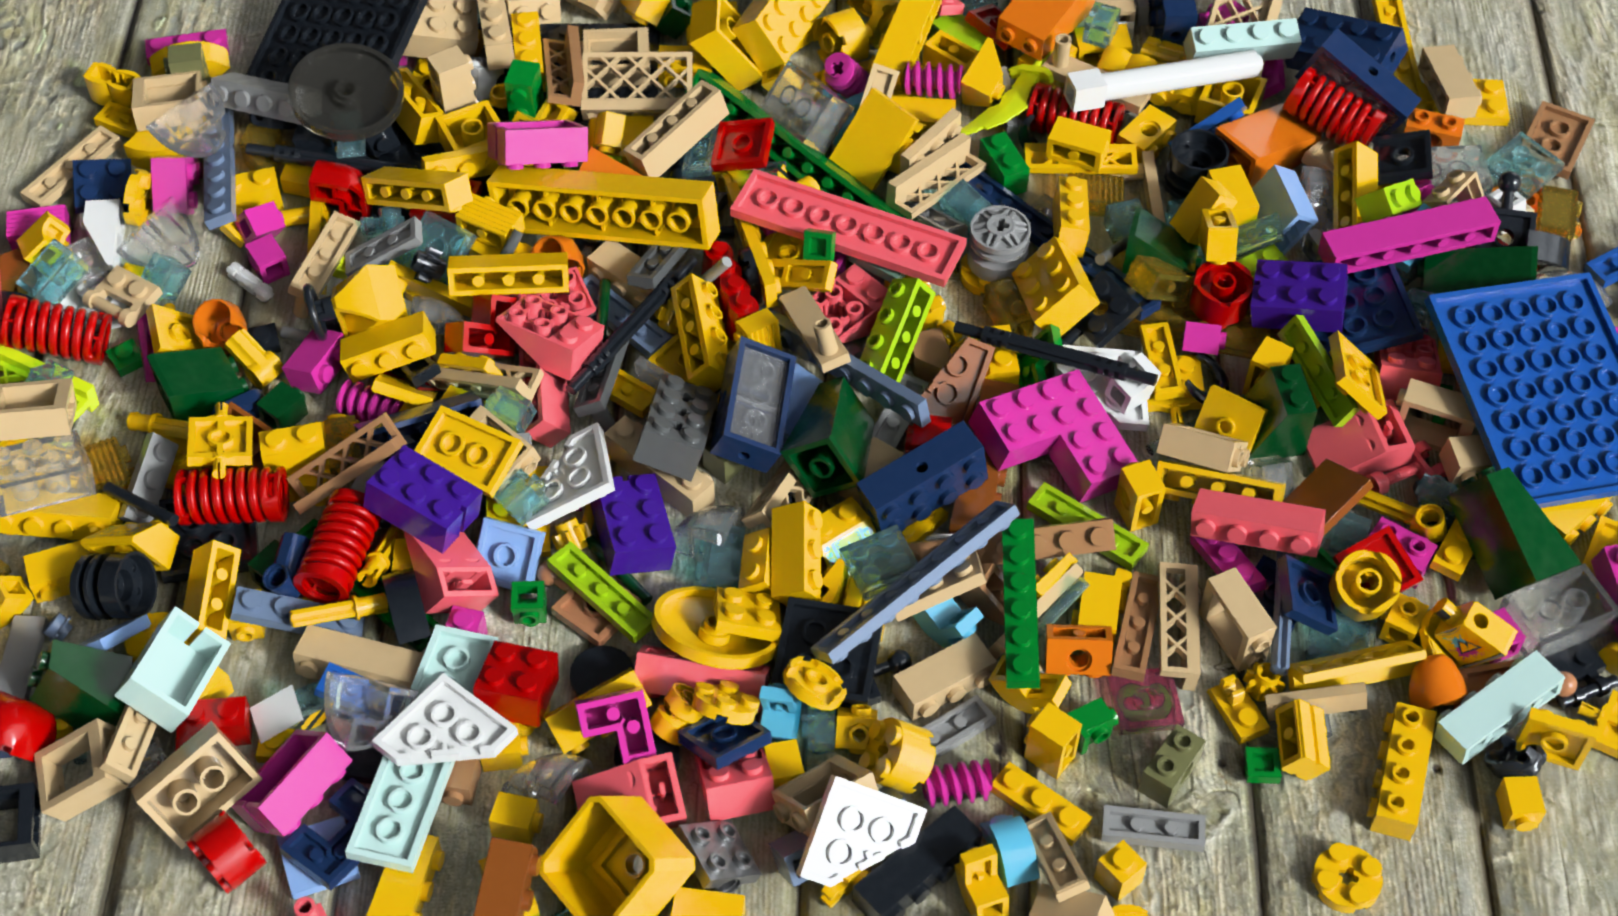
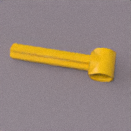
M1372 490L1357 503V505L1410 525L1411 531L1418 533L1419 536L1426 537L1433 543L1442 541L1447 535L1444 511L1436 504H1425L1416 508ZM1432 521L1438 522L1437 524L1432 526L1425 525L1428 522Z

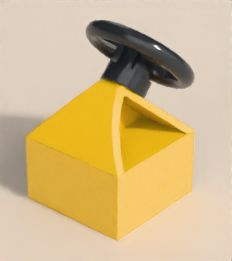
M365 265L334 286L332 296L318 299L317 293L310 283H306L303 286V296L310 323L317 339L320 341L327 339L326 320L338 319L343 335L346 338L408 316L395 265Z

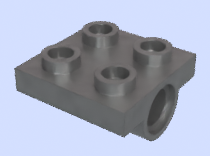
M731 819L681 824L673 832L695 857L694 872L703 889L733 893L742 884L755 883L762 875Z

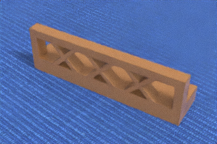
M567 25L564 41L545 38L542 41L547 103L580 107L585 81L578 26ZM557 62V63H559V64L562 65V66L558 67L557 65H555V64H553V63ZM558 76L561 79H563V81H559L555 77ZM561 91L564 94H556L555 92Z
M385 412L286 478L300 497V500L293 504L299 515L328 497L334 490L342 488L407 444L388 414ZM380 423L384 425L392 437L386 443L373 440L374 427ZM367 433V439L361 436ZM357 442L366 445L362 459L348 456L350 443ZM372 446L378 447L377 449L371 452ZM341 449H343V453H342V454H338V453H337L338 451H340ZM326 459L341 460L340 473L338 475L324 472ZM347 462L353 463V465L347 468ZM317 465H319V469H318V470H314V469H313L314 467H316ZM304 474L317 476L316 489L308 493L299 480V477ZM323 478L329 479V481L323 484Z

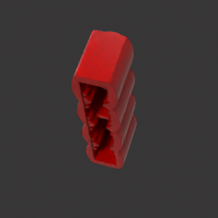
M715 241L709 250H703L700 276L723 257L731 259L732 266L711 283L714 284L718 291V301L723 314L722 321L725 323V333L730 340L735 342L733 334L737 331L735 321L758 312L759 304L750 295V285L742 277L741 266L733 259L734 252L731 246L725 241Z

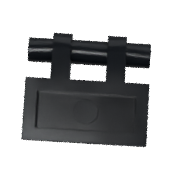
M1589 641L1545 658L1559 672L1567 671L1573 674L1577 683L1581 681L1587 683L1583 687L1577 686L1576 691L1571 696H1559L1557 698L1558 705L1562 709L1570 706L1579 707L1582 701L1586 703L1587 699L1594 696L1603 697L1609 694L1611 689L1618 687L1616 675L1612 674L1607 677L1599 675L1604 672L1607 665Z

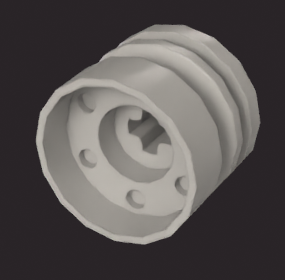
M1006 205L989 206L981 209L974 215L970 223L967 264L973 274L991 283H1006L1014 280L1011 273L1016 270L1020 263L1028 259L1031 225L1027 217L1019 210Z

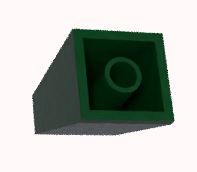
M1538 246L1456 249L1425 256L1422 260H1417L1416 277L1421 278L1420 287L1415 288L1414 304H1419V315H1430L1424 301L1431 294L1537 280Z
M844 376L819 383L780 451L812 498L857 487L856 483L865 478L875 422Z
M1494 466L1482 470L1476 474L1477 480L1474 477L1456 484L1458 490L1447 495L1448 501L1495 600L1538 584L1581 564L1579 558L1509 467L1498 471L1495 470Z

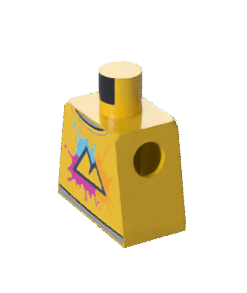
M1445 597L1439 600L1433 608V613L1441 619L1434 632L1435 638L1463 668L1474 667L1506 656L1518 633L1514 627L1476 601L1455 606Z

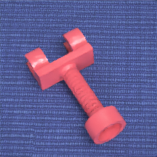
M1422 440L1415 444V449L1408 465L1387 474L1375 471L1365 477L1371 479L1374 486L1371 489L1372 491L1384 495L1389 492V485L1411 476L1417 475L1420 480L1446 477L1442 462L1432 467L1427 464L1425 459L1430 456L1427 451L1432 450V448L1425 440Z

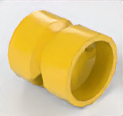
M680 682L674 683L664 697L663 701L665 704L659 705L649 719L651 729L660 738L671 744L682 746L679 743L677 731L700 721L704 716L698 713L691 705L693 687Z

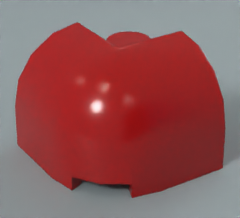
M318 159L309 178L310 200L339 206V213L360 221V227H369L372 205L366 203L361 177L365 175L359 169L350 165Z
M0 690V750L35 762L34 754L55 742L57 736L55 717L36 703Z

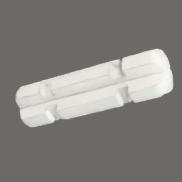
M232 262L230 266H227V276L235 282L238 281L237 284L252 295H256V298L260 301L267 302L273 297L272 287L265 282L262 283L260 278L249 270L244 269L241 264Z

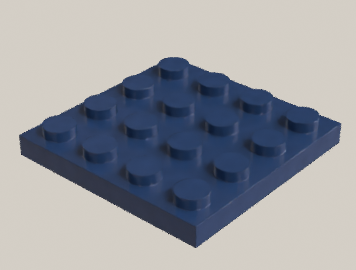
M1395 264L1348 274V288L1341 334L1363 354L1423 339L1424 331ZM1314 331L1332 360L1329 353L1330 344L1328 337L1334 332Z

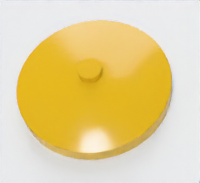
M703 586L681 587L664 593L656 601L651 618L654 633L664 645L686 659L714 668L741 670L761 666L769 662L777 652L779 646L777 642L715 631L714 595L716 588Z

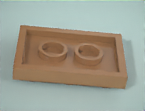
M1542 101L1517 152L1515 161L1568 180L1595 119Z

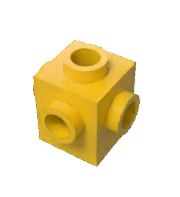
M1400 593L1396 602L1380 617L1385 623L1379 638L1389 643L1405 640L1413 642L1416 635L1420 637L1421 620L1426 611H1428L1429 605L1420 602L1417 598Z
M853 704L851 708L839 707L835 748L849 749V752L853 754H863L870 738V726L877 720L878 710L871 709V706L866 704Z

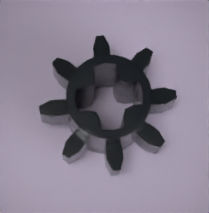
M430 246L429 248L426 247L424 251L418 249L410 264V270L416 272L414 279L426 284L431 283L432 279L439 281L447 263L446 260L440 258L442 251Z

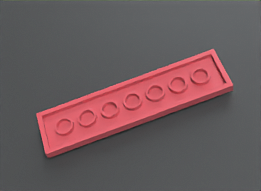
M757 169L752 171L730 208L731 217L803 241L804 230L808 228L836 232V252L919 278L941 287H945L967 243V238Z

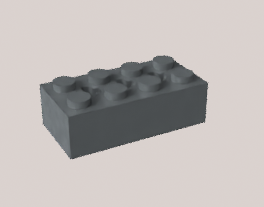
M662 373L650 403L632 460L691 482L705 448L719 394L714 393L706 386H696L685 382L679 376Z

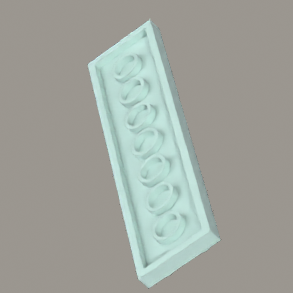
M436 624L401 712L442 673L473 694L474 684L494 640L499 641V638ZM383 755L345 850L347 859L414 873L455 761L397 766Z

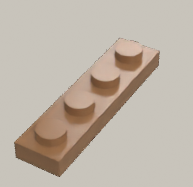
M1137 571L1133 572L1113 663L1112 676L1144 682L1159 609L1158 576Z

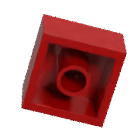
M494 640L474 684L473 694L509 722L539 728L559 681L558 653Z

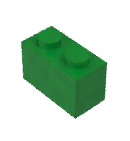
M513 59L504 82L509 122L513 120L517 111L535 118L544 103L540 63Z
M1006 131L981 138L979 159L986 163V170L984 172L1015 195L1027 192L1030 168Z

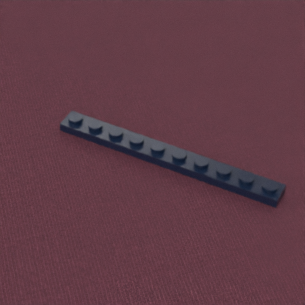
M966 162L959 166V168L973 167ZM985 172L980 173L958 188L984 208L993 205H1006L1019 210L1030 222V241L1036 246L1040 247L1054 237L1053 221ZM943 177L948 181L956 179V177ZM1086 246L1083 258L1077 257L1089 281L1104 270L1141 306L1143 311L1136 317L1138 321H1142L1160 309L1162 300L1111 263L1107 262L1104 265L1096 264L1095 257L1098 254Z

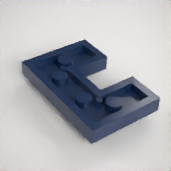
M354 778L349 779L328 800L330 808L349 822L329 842L311 828L302 824L279 846L281 855L332 891L360 863V861L347 859L345 850L369 789Z

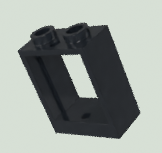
M34 782L0 786V811L18 808L17 840L0 842V864L40 858L42 813L39 805V791Z

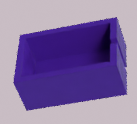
M1257 259L1255 285L1253 286L1251 299L1252 328L1282 329L1295 315H1304L1313 331L1336 332L1338 330L1342 333L1348 288V264Z
M403 445L366 482L363 507L443 554L459 537L460 531L464 532L479 516L483 490Z
M655 473L628 475L627 481H623L622 476L613 477L615 491L590 503L609 575L670 570L676 551V544Z

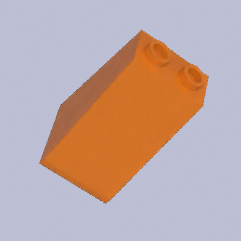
M1012 0L998 17L996 39L1041 61L1054 49L1056 35L1060 33L1069 35L1093 12L1095 0Z
M1283 103L1216 128L1215 134L1227 143L1230 151L1226 167L1241 164L1251 188L1274 165L1292 170L1303 163L1301 160L1304 153L1321 140L1322 134L1315 127H1310L1307 122L1299 120V116H1293L1283 110Z

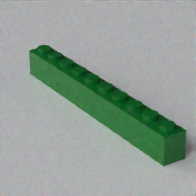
M701 69L697 70L693 77V87L700 80H703L721 90L729 114L722 120L723 122L773 118L775 129L769 157L781 166L785 163L786 170L798 179L811 176L817 181L821 191L907 218L886 205L885 200L717 74Z

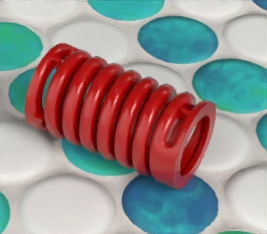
M1309 67L1290 92L1282 109L1293 116H1299V120L1302 122L1308 121L1310 127L1317 126V131L1320 133L1326 132L1327 138L1333 139L1335 137V143L1337 144L1345 142L1344 145L1358 141L1368 147L1373 140V136H1376L1386 120L1387 114L1379 109H1375L1368 116L1372 105L1366 103L1354 118L1363 103V99L1357 97L1346 111L1354 98V93L1347 92L1336 107L1345 92L1343 86H1339L1326 103L1336 86V82L1330 80L1317 97L1327 77L1324 74L1317 75L1316 69Z
M1042 82L1036 84L1026 117L1030 114L1035 116L1031 123V131H1037L1040 134L1047 132L1049 135L1057 117H1067L1069 104L1064 95L1062 96L1061 87L1054 88L1049 109L1046 110L1052 86ZM1060 100H1061L1059 112H1058V115H1057V117H1056V113H1057V110H1058V107H1059V103H1060ZM1110 100L1106 101L1098 125L1097 122L1101 108L1091 110L1087 124L1111 130L1110 144H1116L1117 135L1123 122L1125 104L1113 103ZM1070 108L1068 118L1087 123L1090 110L1080 111L1077 120L1078 112H1073ZM1112 109L1116 110L1112 122H1109Z
M11 294L2 319L0 344L1 346L15 347L20 350L26 347L29 352H36L38 350L40 354L50 353L54 357L61 355L64 359L73 357L75 361L80 362L84 360L88 364L101 366L106 356L105 351L109 345L112 314L103 312L98 314L97 311H91L81 342L86 320V310L84 308H78L75 315V308L68 305L63 314V305L60 303L54 304L52 309L50 301H43L40 307V300L33 298L28 306V298L26 296ZM27 310L26 321L24 322V317ZM97 320H102L98 336H94ZM23 324H24V325H25V329H24V332L22 333V326H23ZM48 324H49V330H48V334H47V336H46V331H47ZM60 324H61L60 335H59V337H58V332H59V328H60ZM73 325L72 336L70 338V332ZM93 339H95L96 342L92 348Z
M269 466L263 467L261 473L257 467H251L248 471L244 467H239L236 471L232 467L226 468V476L223 479H220V471H218V479H215L208 468H203L201 471L198 469H179L174 480L175 514L179 516V525L189 526L192 523L215 525L218 522L222 524L230 522L240 524L243 521L245 523H253L254 521L264 523L267 520L273 523L285 522L289 511V483L286 479L288 477L285 467L278 466L274 474ZM182 485L185 487V509L182 501Z
M340 488L331 492L326 508L322 512L312 535L313 537L310 539L304 557L300 562V567L293 578L295 588L308 599L323 604L348 600L349 592L352 591L358 572L363 565L362 562L366 558V552L369 551L370 543L374 539V533L377 531L379 522L382 520L380 516L363 507L365 493L349 488ZM347 502L358 503V504H361V506H360V505H357V504H353V503H347ZM316 589H318V590H320V591H322V592H324V593L331 594V595H336V596H328V595L322 594V593L318 592Z

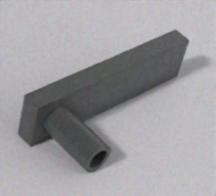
M629 341L595 378H590L580 389L573 407L578 418L591 415L594 422H598L602 427L604 433L616 423L607 408V404Z

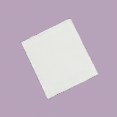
M292 684L250 708L260 743L304 720Z

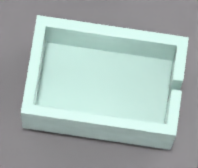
M176 606L158 624L114 695L170 733L189 716L231 644L207 627L201 631L189 646L185 644V640L198 628L200 622Z

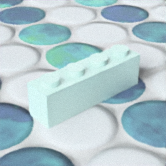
M1293 18L1191 27L1183 45L1187 60L1255 50L1262 57V60L1266 61L1293 58L1302 41L1297 19Z
M1537 650L1527 657L1522 655L1511 664L1507 672L1502 675L1497 673L1492 676L1478 693L1472 691L1466 695L1459 707L1453 711L1451 709L1444 711L1436 720L1437 727L1434 738L1463 765L1523 721L1531 707L1539 709L1557 696L1561 691L1565 676Z

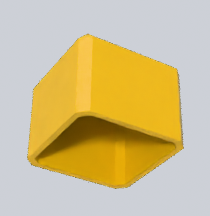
M590 796L543 854L539 875L573 916H658L694 872L695 857L642 796ZM637 855L643 861V868L639 874L633 868V861Z

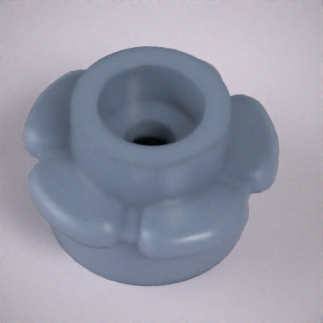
M58 612L42 633L49 637L50 642L53 639L62 641L73 628L68 623L71 620V616L65 617Z

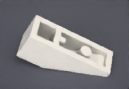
M120 199L85 201L84 212L80 213L79 217L82 230H86L90 243L109 274L116 265L121 267L126 226L123 216L124 209Z

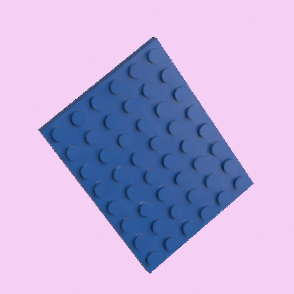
M1590 272L1428 295L1424 301L1495 470L1498 471L1509 467L1540 508L1618 496V333Z

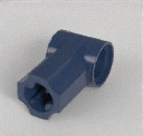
M284 532L280 539L274 564L270 565L263 574L262 581L267 589L274 594L298 598L301 595L293 584V578L300 567V562L304 557L310 539L296 533Z

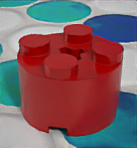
M1210 261L1203 263L1198 268L1194 279L1189 304L1190 309L1204 322L1221 325L1222 329L1238 323L1248 312L1253 292L1251 272L1237 261L1228 262L1225 265H1214Z
M224 810L185 842L227 894L235 890L267 864L257 848L254 849V846L248 840L249 838Z

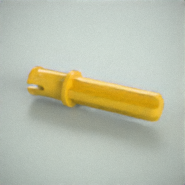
M131 412L127 417V427L131 431L154 432L158 435L188 439L189 421L166 418L160 413L148 415Z
M391 524L376 549L366 556V564L357 575L359 582L366 576L362 583L364 587H374L382 573L389 570L390 560L394 553L395 539H405L403 530Z
M384 592L365 597L352 595L351 600L291 610L289 612V621L292 627L354 617L355 621H359L360 617L388 613V601Z

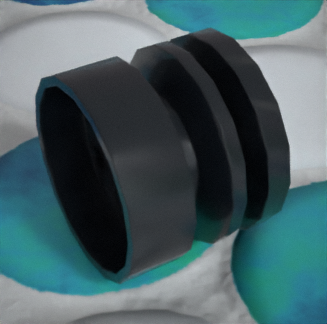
M1201 129L1186 130L1177 134L1171 143L1163 179L1166 191L1173 198L1184 202L1201 176L1207 178L1208 170L1227 166L1230 152L1227 143L1220 136Z
M137 551L117 552L114 554L108 552L101 554L90 553L84 555L75 563L69 585L71 601L76 612L84 619L91 621L111 620L114 618L129 620L148 614L157 598L158 588L157 575L151 560L144 553Z

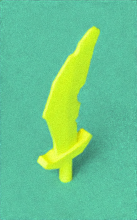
M1051 52L1041 61L1036 59L1032 65L1020 64L1009 68L1010 77L1012 79L1017 78L1012 85V89L1000 97L1001 102L987 108L968 125L964 126L961 133L968 135L983 129L988 130L1008 122L1027 109L1032 91L1038 81L1049 84L1054 82L1052 72L1045 66H1042Z

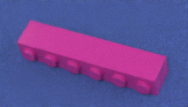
M1486 196L1467 199L1462 202L1440 205L1435 208L1413 211L1408 214L1385 217L1376 221L1358 223L1353 226L1322 232L1318 253L1323 263L1348 264L1349 274L1495 241L1501 221Z

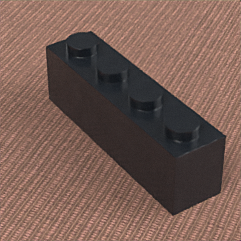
M955 805L921 831L913 844L900 848L855 884L852 891V902L865 916H904L905 910L914 902L916 904L923 902L930 894L932 887L938 882L942 884L947 882L955 874V864L960 863V854L967 852L973 847H981L983 833Z

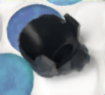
M1507 735L1500 737L1502 746L1499 750L1490 749L1485 752L1483 760L1486 766L1495 776L1501 779L1504 777L1537 776L1547 759V755L1540 745H1526L1525 749L1517 751L1516 741Z

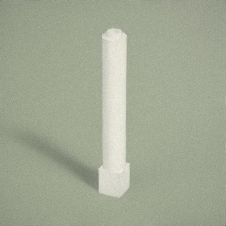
M1247 50L1101 73L1098 68L1070 72L1066 75L1063 95L1073 112L1102 108L1105 106V101L1257 77L1263 68V60L1255 50Z

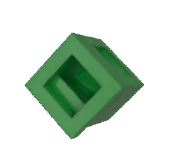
M544 581L512 582L511 612L513 613L514 624L534 627L539 623H547V597ZM537 593V598L521 599L520 595Z
M1101 697L1067 713L1082 724L1077 747L1081 755L1087 753L1089 744L1093 742L1099 744L1108 739L1112 734L1113 727L1119 724L1117 713L1111 706L1108 707Z

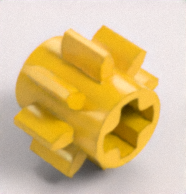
M668 299L667 304H662L654 313V316L659 320L657 325L660 328L676 335L678 333L673 300Z
M572 517L554 526L557 534L552 535L551 539L556 550H560L570 541L580 550L588 547L586 538L592 536L587 522L578 523L577 518Z
M1255 662L1252 670L1247 669L1243 677V681L1248 683L1245 692L1249 693L1258 702L1265 701L1266 694L1283 692L1286 686L1284 682L1280 681L1282 678L1280 674L1274 675L1271 672V663L1268 662L1261 664Z

